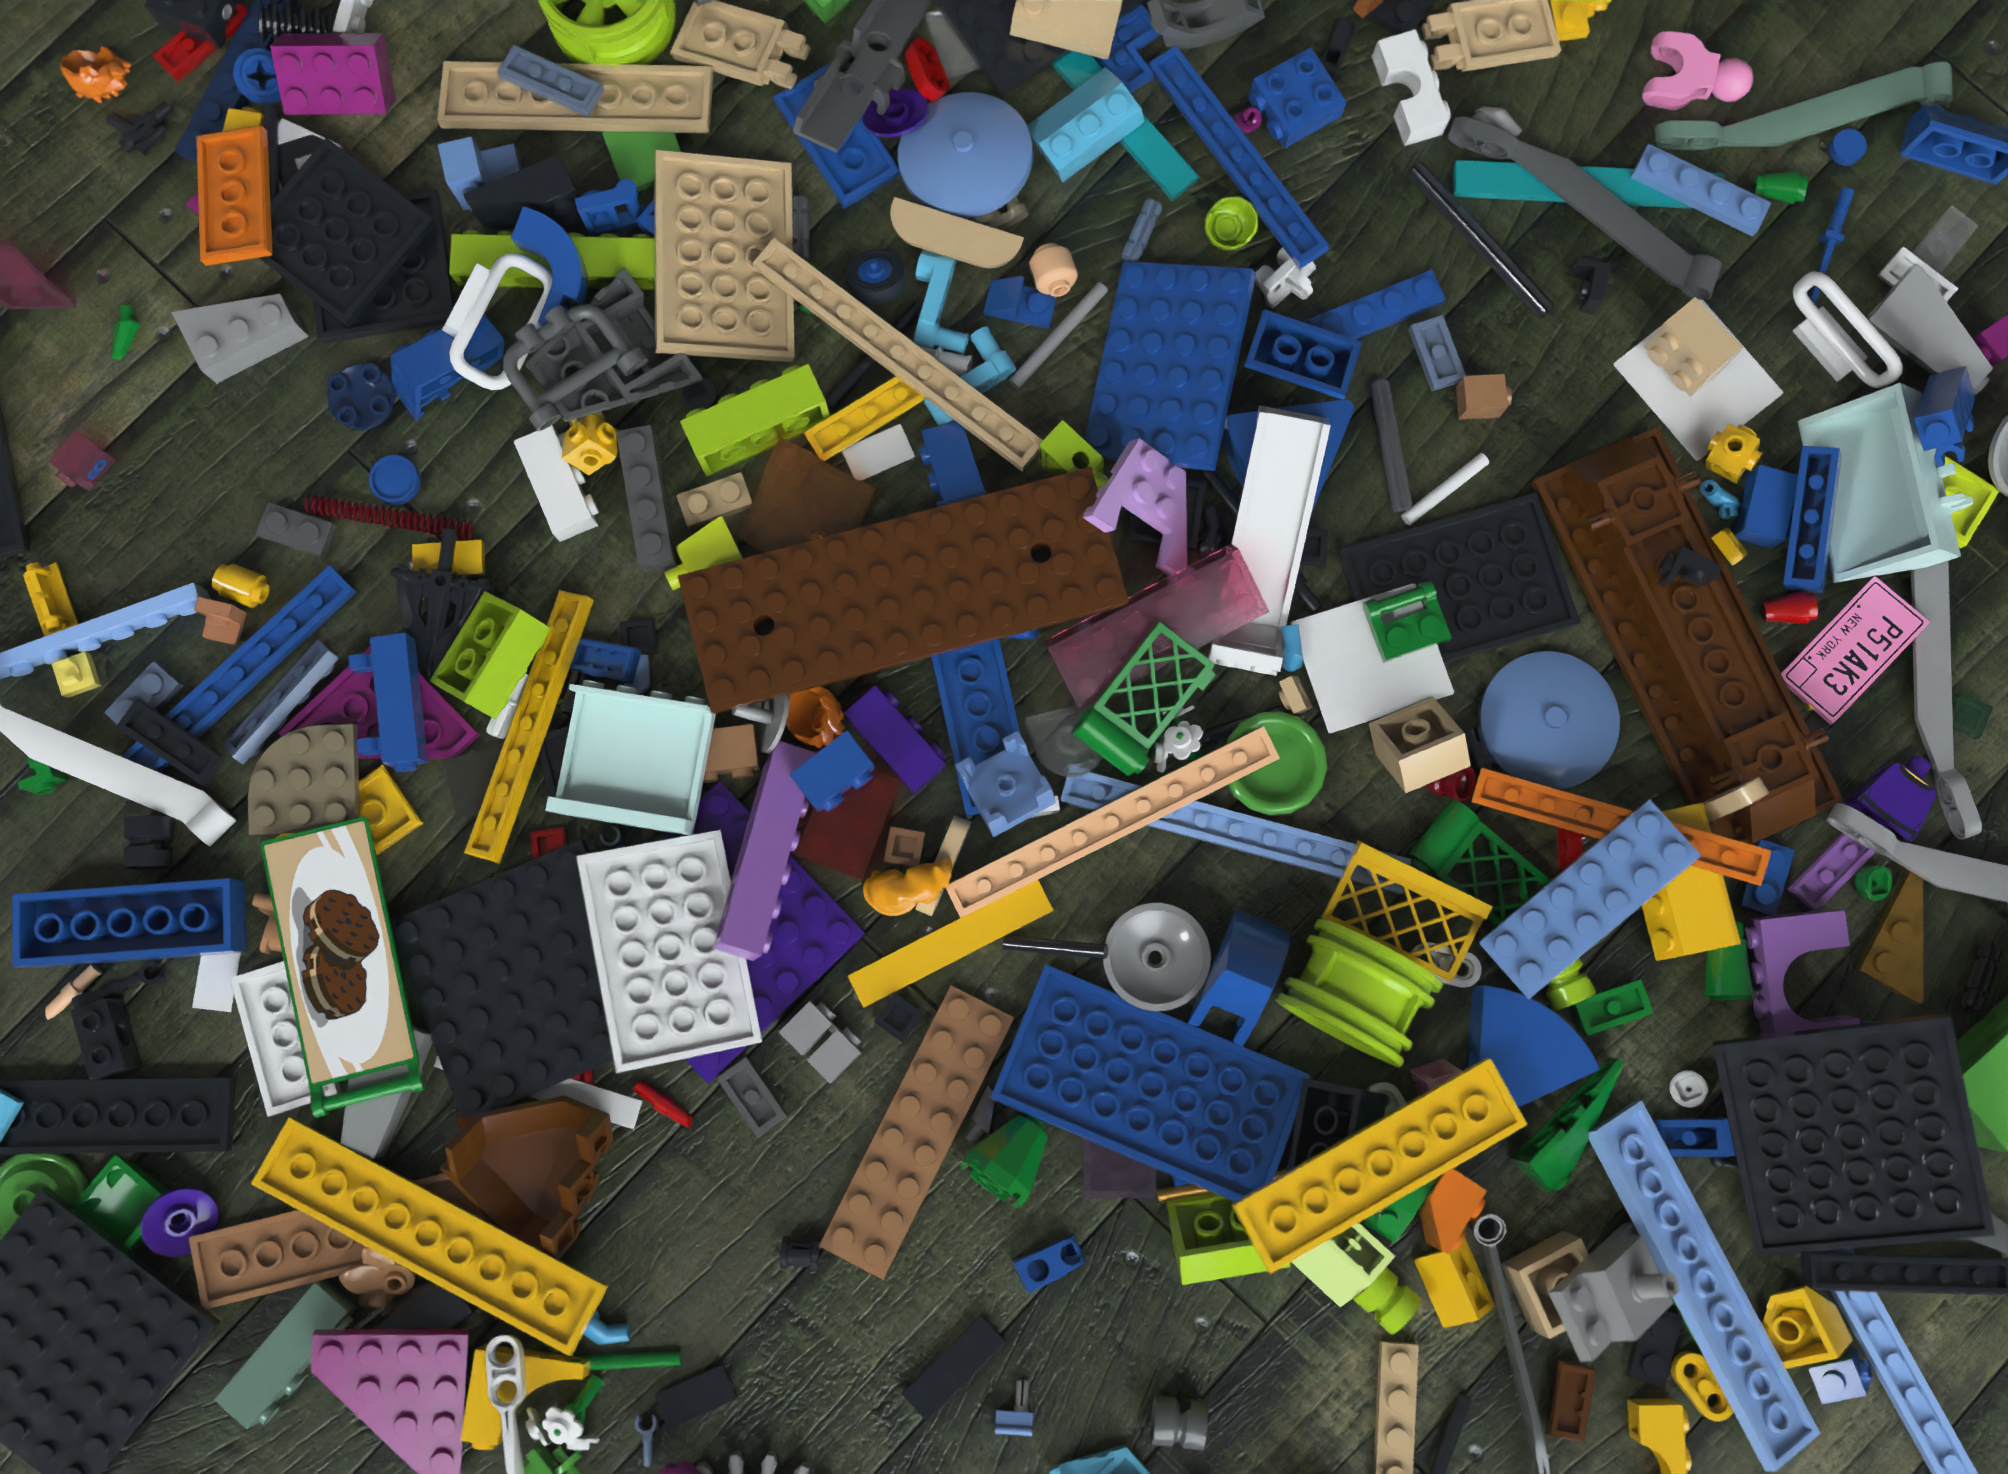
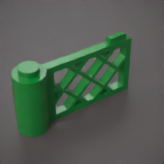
M1158 620L1094 704L1080 716L1071 734L1127 776L1133 772L1139 774L1150 760L1147 753L1153 743L1197 687L1203 691L1214 678L1216 673L1212 671V668L1215 664ZM1162 632L1171 639L1173 654L1153 657L1152 643ZM1177 644L1187 652L1178 653ZM1147 650L1148 658L1140 659ZM1195 657L1204 664L1195 676L1181 678L1179 659ZM1174 660L1176 679L1156 681L1154 662ZM1149 663L1151 682L1131 685L1130 671L1135 665ZM1125 679V680H1126V686L1118 687V686L1122 683V681ZM1189 683L1182 691V684ZM1177 685L1178 698L1170 705L1159 706L1157 687ZM1152 688L1154 707L1134 709L1132 691ZM1127 692L1129 710L1113 712L1104 705L1113 693ZM1167 711L1160 719V712ZM1155 713L1156 726L1146 737L1136 729L1135 715ZM1130 716L1131 725L1121 717Z
M1454 799L1450 800L1408 853V856L1412 859L1410 866L1426 874L1430 873L1438 880L1467 894L1469 893L1463 888L1470 887L1471 894L1469 895L1479 899L1477 886L1495 885L1497 906H1492L1491 910H1497L1498 917L1491 911L1487 917V920L1494 925L1493 928L1505 919V909L1518 908L1528 900L1527 881H1538L1543 886L1551 881L1484 825L1471 809ZM1481 833L1490 841L1491 856L1474 858L1472 843ZM1498 848L1503 853H1505V855H1498ZM1466 851L1467 858L1460 859ZM1511 858L1517 863L1518 878L1501 880L1499 859ZM1492 860L1494 881L1477 882L1475 861ZM1468 862L1470 883L1457 884L1447 875L1456 863ZM1525 871L1529 873L1532 877L1525 878ZM1519 882L1521 903L1504 905L1502 884Z

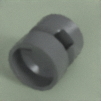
M1155 1395L1151 1414V1445L1172 1447L1175 1442H1179L1182 1448L1203 1451L1208 1425L1207 1401L1185 1399L1180 1404L1176 1397Z

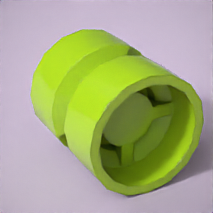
M1580 957L1548 983L1549 987L1546 990V997L1553 1011L1574 1005L1596 993L1587 974L1579 973L1583 965Z
M1386 1267L1370 1286L1352 1299L1367 1313L1375 1311L1374 1319L1390 1334H1394L1413 1317L1422 1299L1407 1285L1398 1286V1277Z

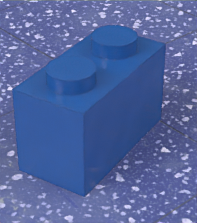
M1760 464L1746 474L1740 507L1738 508L1739 514L1736 517L1733 534L1738 540L1772 549L1789 538L1792 524L1790 516L1792 508H1794L1798 475Z
M845 731L789 775L819 813L822 809L829 812L837 807L844 800L842 794L852 786L855 790H858L873 778L871 772L875 770V767L849 732Z

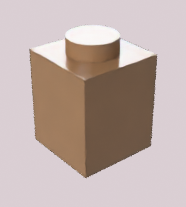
M1505 374L1463 376L1456 386L1459 420L1499 418L1511 404L1512 392L1510 385H1506Z

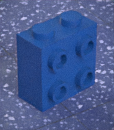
M1311 47L1253 79L1249 94L1252 107L1259 109L1265 118L1270 136L1275 141L1279 140L1284 149L1339 119L1347 103Z

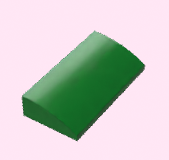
M115 1154L72 1206L135 1254L144 1244L141 1235V1220L146 1209L157 1197L170 1191V1189L133 1162L119 1154Z

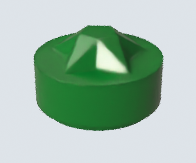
M1865 865L1856 876V890L1864 899L1883 900L1891 890L1892 876L1884 866Z

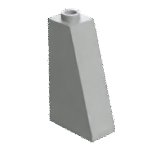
M1918 264L1910 266L1866 318L1885 340L1931 375L1966 366L1974 395L1978 394L1989 382L1990 379L1987 375L1993 369L1925 270Z
M412 1025L420 1064L423 1067L433 1043L431 1034H429V1031ZM408 1065L349 1079L347 1091L408 1076ZM412 1090L346 1106L341 1145L370 1159L385 1156Z

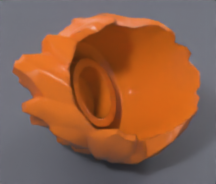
M101 46L98 53L90 50H73L71 53H68V57L64 56L61 58V72L72 89L77 92L78 97L86 96L101 103V97L110 99L112 98L111 94L117 97L119 91L127 86L124 78L126 73L130 72L129 67H131V64L116 56L108 47Z
M824 686L790 694L789 713L785 727L795 739L801 741L806 746L815 745L817 748H821L823 745L827 746L838 737L837 735L843 734L842 731L845 727L841 722L844 718L843 711L841 710L842 705L837 701L834 694Z

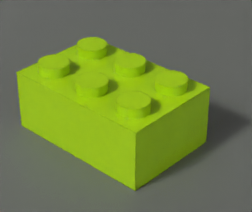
M484 591L429 682L496 720L499 713L508 704L509 697L518 682L525 676L527 667L535 654L544 645L546 636L551 628L520 608Z

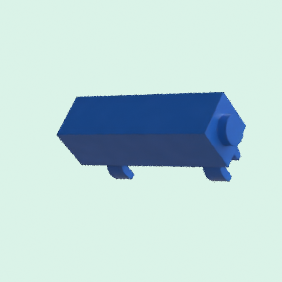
M1966 366L1930 375L1914 417L1923 450L1937 448L1934 459L1939 467L1944 466L1945 456L1943 453L1946 451L1955 452L1958 461H1964L1966 450L1961 442L1965 430L1967 429L1968 432H1971L1974 427V418L1971 410L1975 401V395Z
M407 633L370 637L371 654H355L348 656L349 668L350 670H355L356 674L373 671L380 737L357 739L358 754H363L364 756L382 754V763L395 768L396 772L417 770V764L428 763L416 641Z

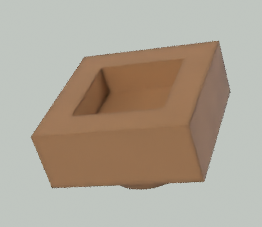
M890 826L884 862L908 867L920 865L925 833Z

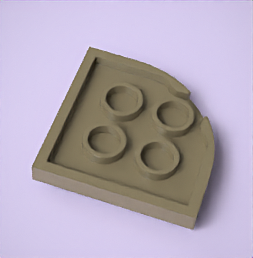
M356 724L317 725L300 728L276 740L263 753L253 770L248 789L249 835L299 833L360 817L357 750L358 726Z

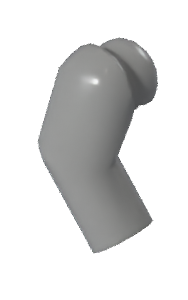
M1483 106L1477 109L1475 115L1471 117L1477 121L1505 130L1515 138L1522 132V129L1503 108Z

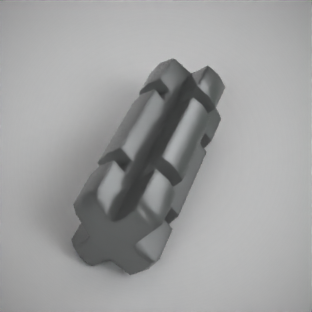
M792 196L793 252L805 261H808L809 202L806 196Z

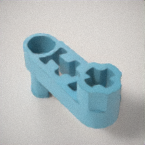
M923 249L917 263L915 279L928 282L929 286L915 331L914 343L931 349L943 347L945 350L964 355L969 341V333L940 327L941 324L939 323L953 278L956 259Z
M988 326L978 329L970 336L971 342L974 343L985 362L960 376V378L978 392L983 393L1010 377L1017 368L1007 352L1000 349ZM924 400L938 426L955 421L930 401Z

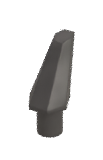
M988 1085L971 1117L975 1123L964 1135L974 1145L977 1144L985 1132L990 1135L993 1134L997 1101L990 1099L993 1090Z

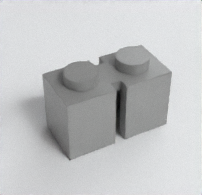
M809 1001L779 1033L801 1055H805L830 1031L832 1035L807 1060L830 1084L862 1053L857 1047L862 1041L848 1027L843 1031L839 1029L832 1021L836 1015L822 1001L818 1005L813 1001Z

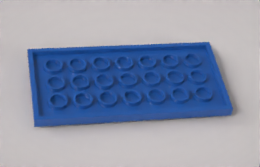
M1045 964L990 1099L1235 1202L1274 1179L1298 1112L1303 1079H1310L1311 1075L1159 1011H1148L1135 1007L1116 993Z

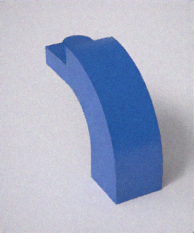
M523 206L511 239L519 249L547 260L552 269L551 289L538 320V323L544 326L548 323L545 315L554 307L562 305L568 311L571 309L570 304L575 306L585 305L588 292L587 271L579 250L563 228L548 216Z

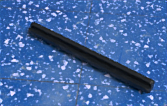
M1422 161L1416 163L1408 172V177L1538 318H1543L1549 314L1554 308V303L1427 165Z

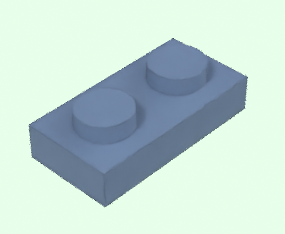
M1443 315L1409 327V334L1431 392L1457 384L1463 376H1466Z
M153 661L104 713L118 725L137 698L142 699L158 711H161L184 685L160 663Z

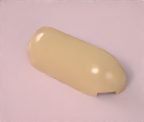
M894 197L892 202L891 221L896 233L902 240L912 246L978 267L997 268L1009 263L1019 252L1024 237Z

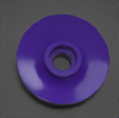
M915 90L889 91L890 104L883 115L878 114V105L872 100L864 112L862 120L865 128L870 133L881 137H895L909 133L919 127L926 119L929 107L926 98Z
M182 1187L167 1191L157 1197L146 1209L141 1220L142 1238L147 1247L159 1255L177 1257L191 1253L188 1237L215 1231L218 1223L217 1206L206 1192L197 1188ZM183 1213L179 1219L171 1220L174 1215Z

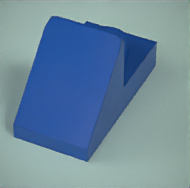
M1023 276L992 280L983 313L987 316L1050 329L1057 297H1053L1051 294H1042L1036 288L1024 286Z

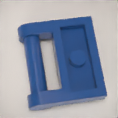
M629 179L619 181L614 189L606 191L592 190L586 192L582 197L575 198L578 213L591 237H598L601 234H609L639 226L637 219L645 210V207L638 201V190L635 183ZM625 204L627 207L626 212L619 213L616 206Z

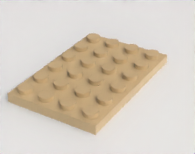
M662 150L655 151V353H685L686 355L783 362L793 361L795 358L794 298L754 269L753 261L774 237L793 251L791 163Z

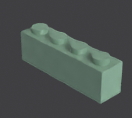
M328 1279L315 1282L214 1400L246 1429L258 1423L265 1425L279 1410L280 1407L276 1403L285 1393L288 1396L291 1395L304 1381L305 1378L301 1374L311 1364L314 1330L348 1329L354 1322L351 1316L359 1306Z

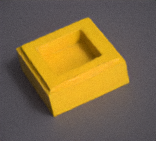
M1727 527L1711 538L1732 566L1747 555L1745 548Z

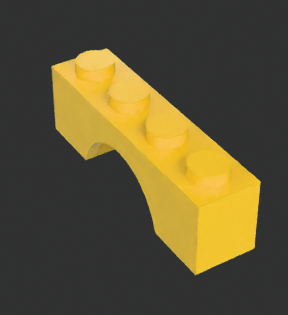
M1671 1398L1627 1399L1629 1437L1647 1446L1653 1452L1660 1467V1474H1687V1470L1691 1469V1455L1689 1449L1685 1447V1432H1688L1689 1419L1686 1410L1683 1409V1405Z

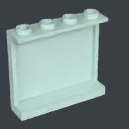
M583 680L582 686L570 684L569 689L576 692L558 788L556 798L548 796L545 811L688 836L693 835L716 714L711 712V708L706 705L707 700L686 696L685 702L672 700V694L659 691H651L650 696L638 695V689L620 685L617 686L616 691L605 690V684L589 680Z

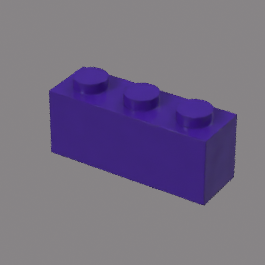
M874 686L843 714L848 722L915 796L946 769V765L942 761L946 755L934 741H931L929 744L924 741L919 735L923 729L911 715L904 718L899 713L896 707L900 704L887 689L881 692Z

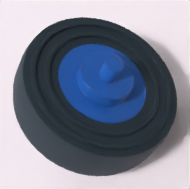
M874 249L865 251L853 258L846 268L845 278L850 294L859 302L876 305L892 301L904 291L907 285V271L902 258L889 250Z

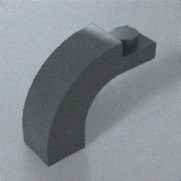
M1151 0L1147 3L1151 13V25L1157 34L1163 36L1165 45L1169 48L1175 45L1179 49L1196 48L1222 41L1248 29L1266 17L1260 0H1202L1187 4L1171 0Z

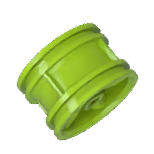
M538 0L559 48L575 64L605 66L648 65L667 47L676 24L674 0H582L586 5L576 22L561 13L563 2L568 0ZM618 5L627 15V18L620 22L605 25L604 9H610Z
M1318 919L1314 928L1319 934L1317 936L1309 935L1306 940V945L1313 950L1300 978L1287 977L1284 986L1289 991L1286 995L1279 993L1275 1001L1300 1019L1343 1043L1387 1064L1401 1067L1404 1059L1399 1055L1400 1051H1410L1413 1045L1405 1034L1418 1008H1432L1435 1001L1430 996V993H1439L1443 983L1420 965L1385 945L1337 923Z

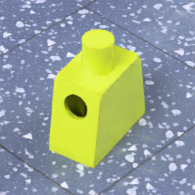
M723 517L716 518L677 545L676 551L682 564L664 573L674 591L681 588L678 575L743 559Z

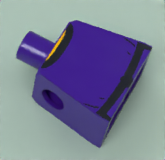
M1912 755L1905 766L1896 761L1882 765L1843 804L1853 807L1893 832L1900 842H1912L1916 838L1936 796V790L1922 780L1930 770L1931 765L1928 761L1916 755Z

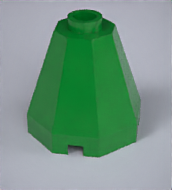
M1018 1115L972 1148L962 1160L960 1166L965 1170L970 1165L973 1170L969 1176L1004 1202L1008 1196L1015 1199L1011 1206L1018 1209L1026 1201L1032 1190L1048 1138L1043 1131L1045 1125L1039 1119L1030 1115L1026 1117Z

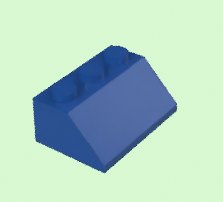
M1924 104L1908 121L1899 155L1996 185L2008 175V128L1977 121L1972 116L1957 115L1945 111L1940 106Z
M1264 309L1244 367L1344 400L1362 342Z

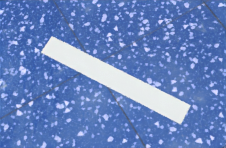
M437 1055L434 1067L443 1069ZM573 1079L565 1080L529 1096L544 1100L565 1095L609 1113L612 1123L631 1129L635 1127L642 1104L640 1100Z

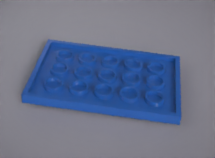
M1123 261L1084 438L1104 460L1117 461L1129 441L1140 438L1169 459V463L1177 467L1215 471L1256 273L1253 269Z

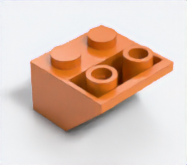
M1453 1168L1440 1175L1419 1208L1426 1243L1446 1254H1449L1451 1249L1457 1250L1465 1239L1466 1231L1464 1228L1471 1217L1473 1219L1476 1218L1482 1211L1486 1202L1483 1196L1487 1190Z

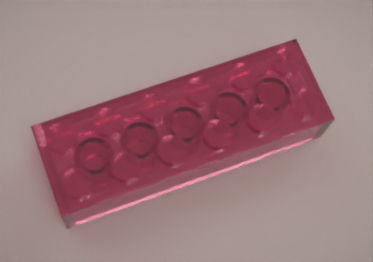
M1230 544L1128 597V605L1097 613L1045 640V643L1080 710L1097 700L1158 620L1192 647L1198 649L1268 613L1269 610L1240 550L1233 544ZM1162 632L1152 643L1153 657L1173 654L1172 641ZM1177 644L1178 653L1187 652ZM1147 650L1140 659L1148 658ZM1174 660L1154 662L1155 671ZM1149 663L1135 665L1130 671L1131 683L1150 674ZM1124 679L1118 687L1126 686V680Z

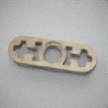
M1756 777L1702 802L1704 803L1708 822L1750 805L1767 795L1769 791L1761 778Z
M957 815L954 816L935 862L943 858H951L953 869L970 829L971 821ZM944 888L941 889L940 894L932 903L924 904L917 902L915 910L933 916Z

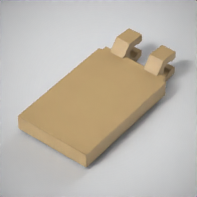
M713 0L699 7L693 2L670 53L674 60L694 66H711L713 72L759 86H763V84L768 85L771 80L778 86L793 89L797 76L791 73L793 70L791 65L779 61L784 51L791 57L806 60L811 48L808 44H804L806 41L805 36L788 30L784 20Z
M1471 0L1452 3L1448 7L1447 12L1428 16L1426 19L1427 24L1422 26L1424 40L1441 38L1448 34L1450 44L1437 46L1434 50L1435 54L1430 56L1432 70L1448 69L1456 64V68L1462 69L1463 72L1557 57L1561 51L1548 0Z

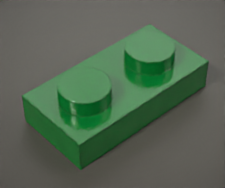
M1641 979L1596 993L1572 1005L1583 1036H1589L1654 1014Z

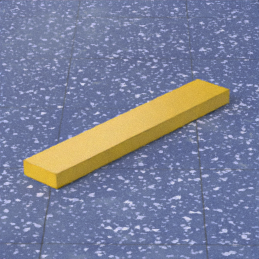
M1036 880L848 975V978L863 1008L1054 910L1039 880Z

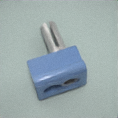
M1022 1379L1016 1382L1014 1412L996 1410L995 1434L1032 1436L1033 1413H1028L1029 1381L1024 1380L1022 1406H1020Z

